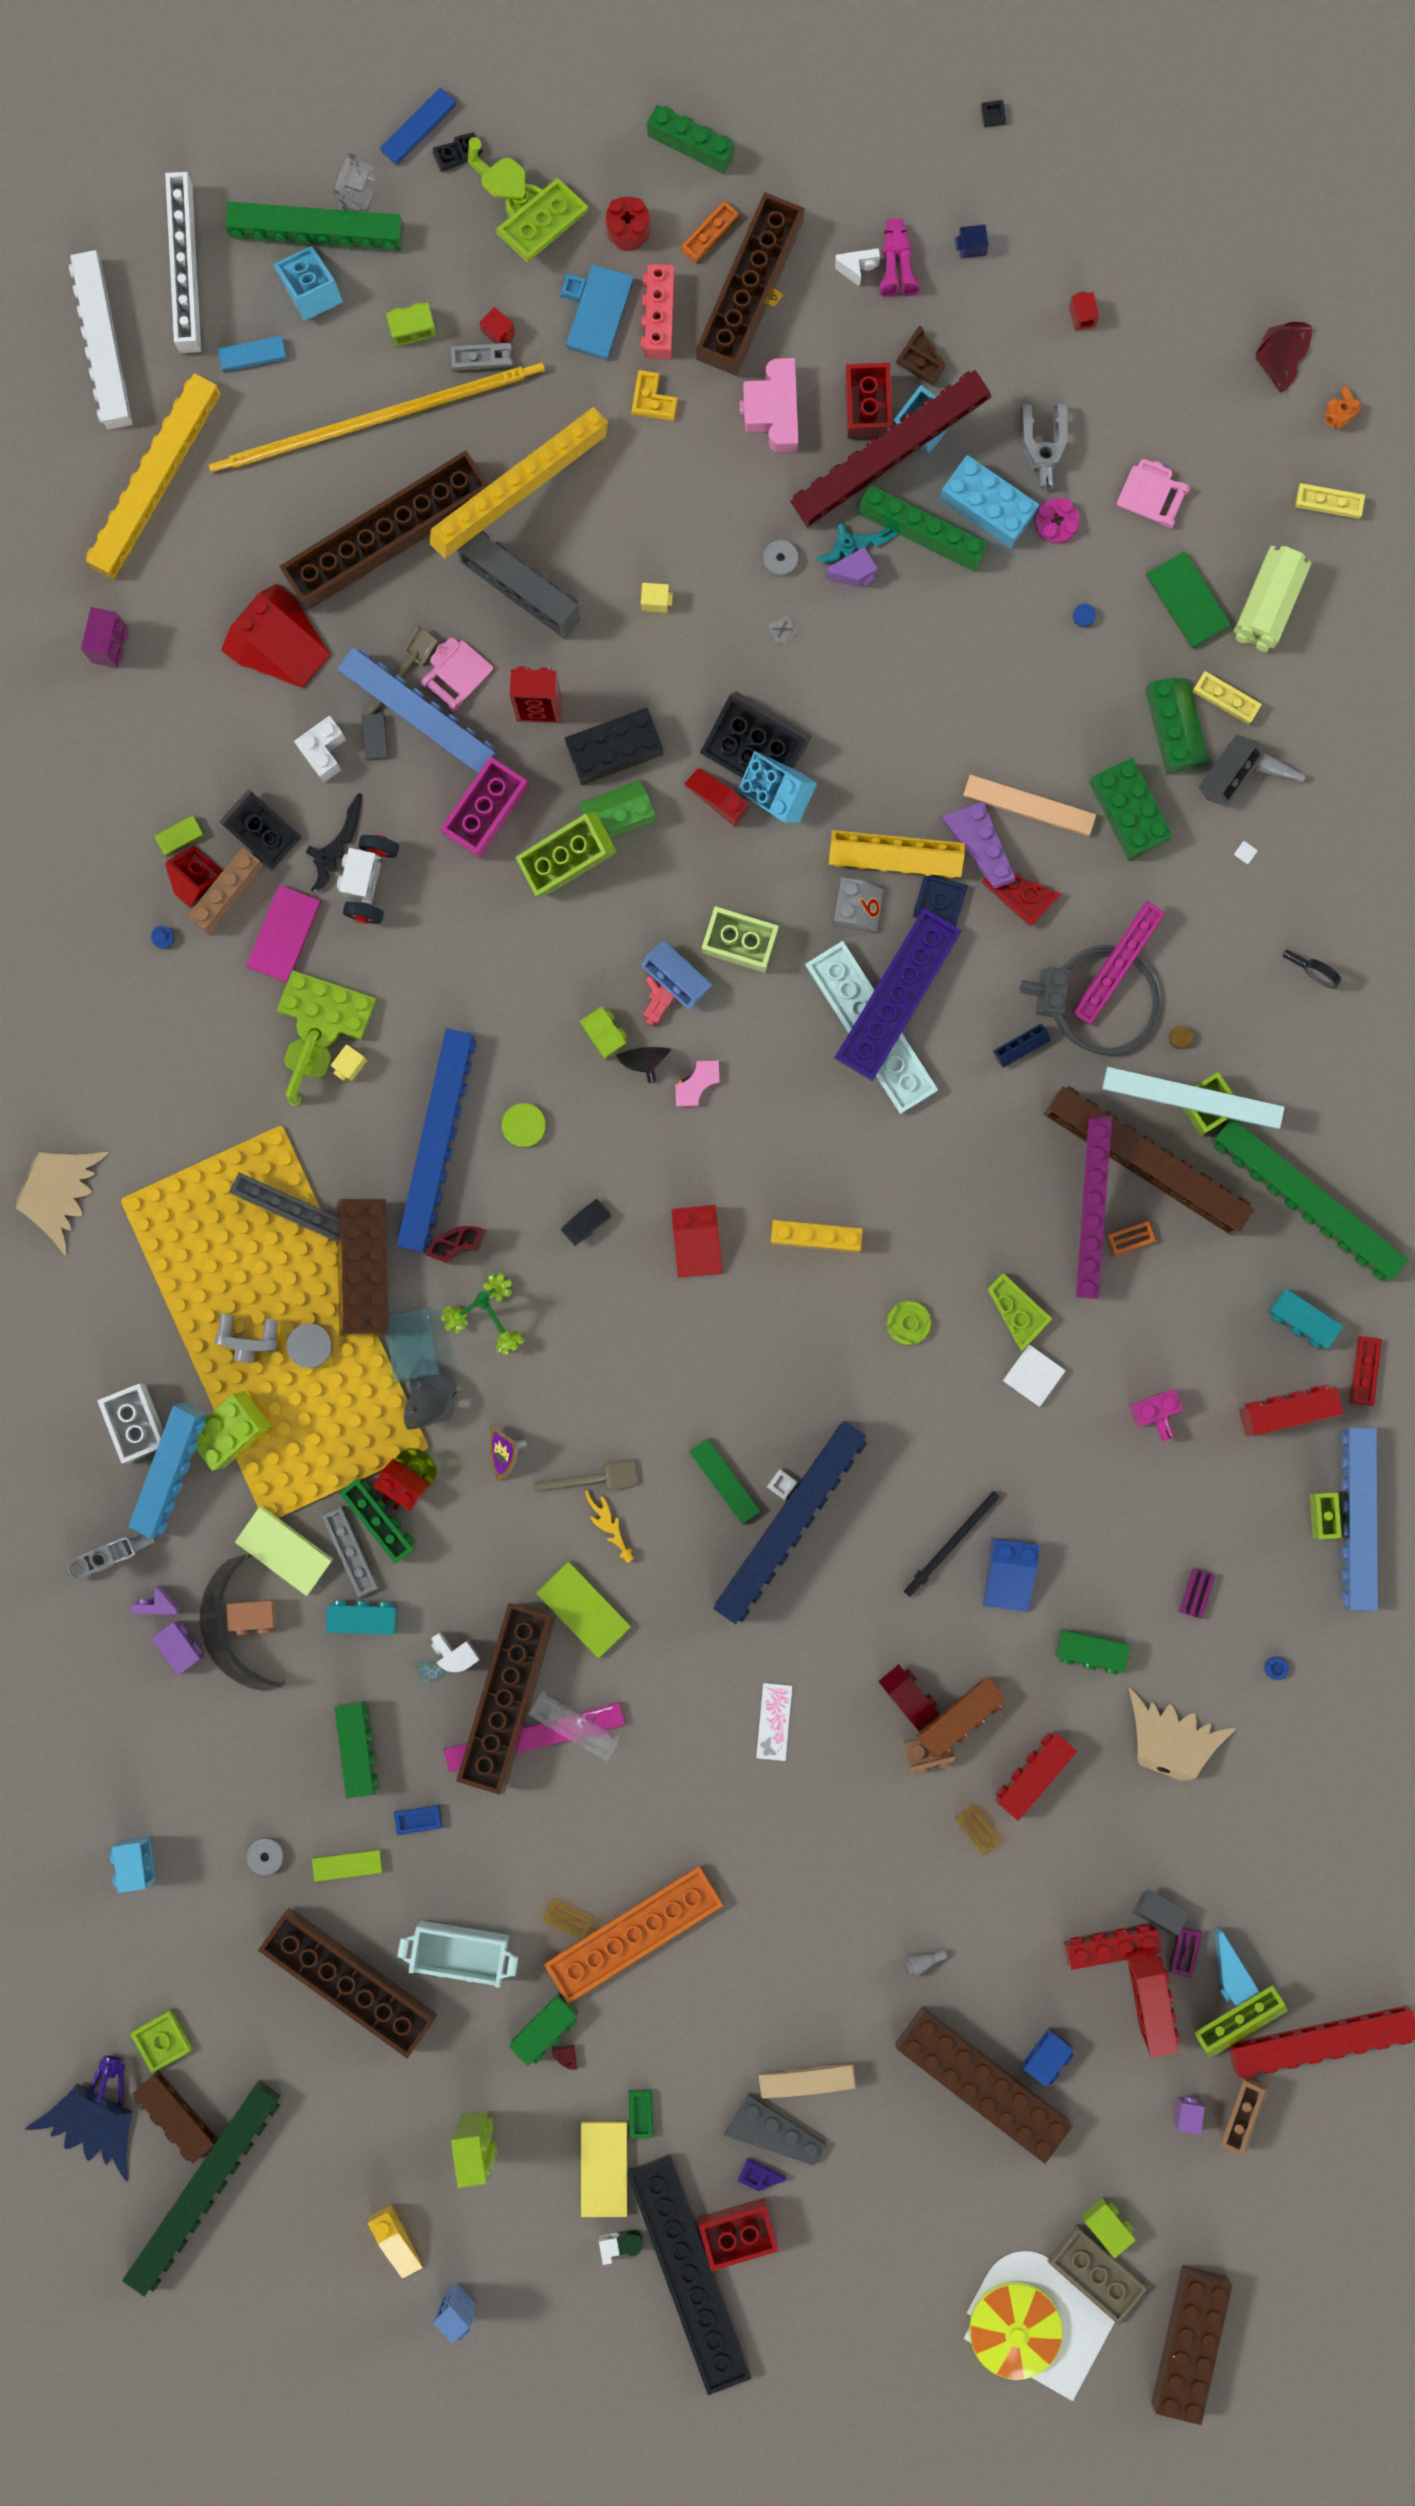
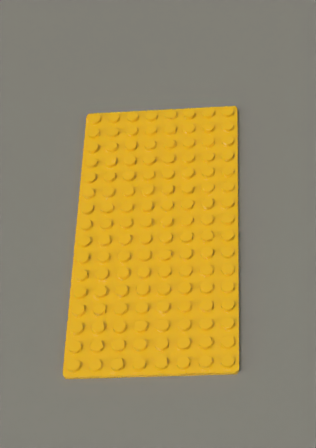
M277 1126L127 1195L121 1199V1204L213 1409L215 1410L232 1394L245 1391L272 1426L242 1452L236 1460L257 1507L263 1506L280 1518L347 1487L357 1478L364 1479L383 1470L393 1458L398 1462L403 1461L402 1459H397V1456L403 1450L407 1449L412 1454H417L416 1449L426 1450L428 1443L421 1428L409 1430L404 1424V1410L408 1399L379 1336H339L337 1243L229 1194L240 1172L321 1209L285 1129L282 1126ZM220 1314L234 1315L232 1336L234 1338L257 1341L263 1339L265 1319L278 1320L277 1350L255 1352L254 1363L234 1361L235 1349L215 1343V1336L219 1331ZM302 1324L320 1325L327 1330L333 1344L331 1355L325 1363L318 1367H301L294 1363L288 1355V1337L295 1328ZM411 1420L412 1427H414L416 1423Z

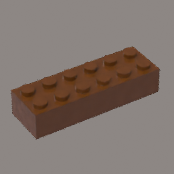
M340 1199L337 1202L339 1336H385L388 1334L386 1199Z
M1182 2265L1151 2402L1156 2414L1202 2425L1232 2290V2284L1227 2276Z

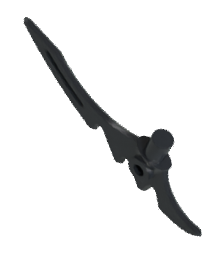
M361 793L357 794L347 809L346 821L339 835L319 851L312 846H309L306 850V853L314 858L313 863L318 871L317 881L311 888L312 892L320 890L329 881L330 877L327 870L337 871L336 857L343 859V842L350 843L356 829L361 806ZM355 808L354 817L352 820L349 832H346L350 823L352 809Z

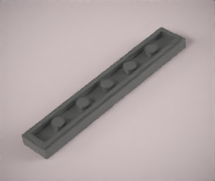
M240 1172L238 1173L229 1194L338 1243L336 1216Z

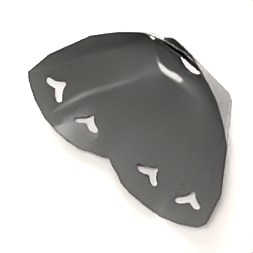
M422 1360L411 1375L409 1386L412 1396L406 1402L404 1410V1424L409 1430L450 1420L455 1407L457 1388L444 1369L433 1362ZM425 1366V1370L427 1373H423L420 1375V1372L423 1371V1367ZM417 1381L422 1385V1386H420L418 1389H417V1385H418ZM415 1404L417 1411L411 1412L414 1409L413 1405ZM411 1420L416 1423L414 1427H412Z

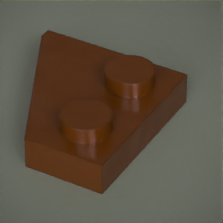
M919 326L898 357L896 364L933 386L945 369V363L937 355L932 342L928 341L923 328Z

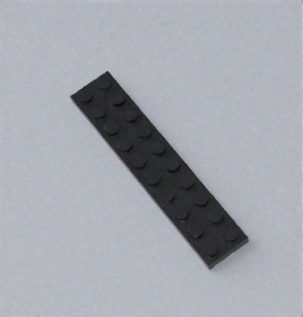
M666 2155L627 2170L630 2184L707 2394L711 2395L750 2380L751 2373L715 2275L711 2271L704 2245L671 2155Z

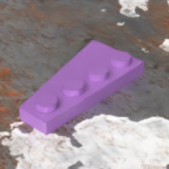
M984 802L942 816V822L949 827L957 841L965 843V852L970 858L972 857L978 865V869L994 889L1015 882L1014 873Z

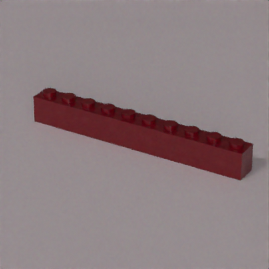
M977 371L964 373L953 386L948 385L944 387L939 396L926 400L918 411L909 412L904 416L901 423L891 425L880 438L871 439L866 444V448L860 452H853L849 455L846 462L832 467L829 471L830 473L825 477L815 479L807 490L797 492L790 502L805 526L808 528L988 401L991 398L990 391Z

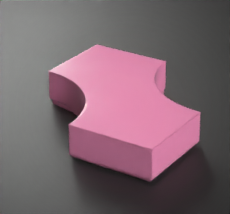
M719 1060L696 1061L693 1075L687 1081L675 1084L676 1107H698L699 1098L703 1091L709 1086L720 1083Z

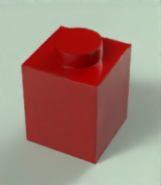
M1083 291L1072 296L1069 308L1074 330L1095 327L1099 314L1094 292L1086 293Z
M495 307L479 322L481 332L495 344L510 343L515 336L514 324Z

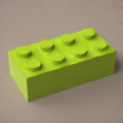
M586 813L516 856V859L535 897L549 895L610 858L617 851L598 814Z
M488 2111L461 2115L453 2133L451 2145L458 2188L486 2184L488 2176L491 2175L493 2162H495V2156L497 2155L496 2141H492L494 2123L493 2118H489Z

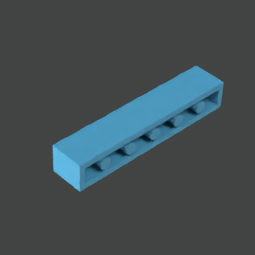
M185 1402L173 1405L129 1523V1528L150 1539L160 1536L166 1531L168 1527L167 1520L175 1508L176 1496L183 1487L182 1480L190 1468L189 1461L198 1447V1437L205 1428L206 1413Z

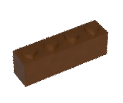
M159 2070L133 2093L138 2106L145 2108L149 2112L151 2121L155 2125L161 2126L165 2131L166 2138L180 2148V2154L185 2160H190L194 2164L217 2142L218 2138Z

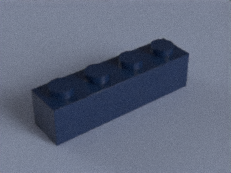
M1039 1024L993 1052L997 1062L1004 1068L1051 1041L1047 1029L1042 1024Z

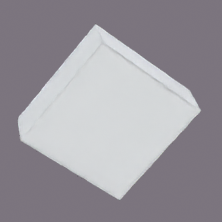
M779 1469L767 1488L786 1500L798 1482Z

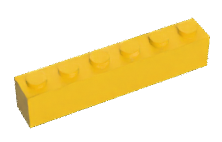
M832 830L828 864L837 867L850 866L858 869L870 868L880 871H900L905 874L921 873L926 876L961 877L965 843Z

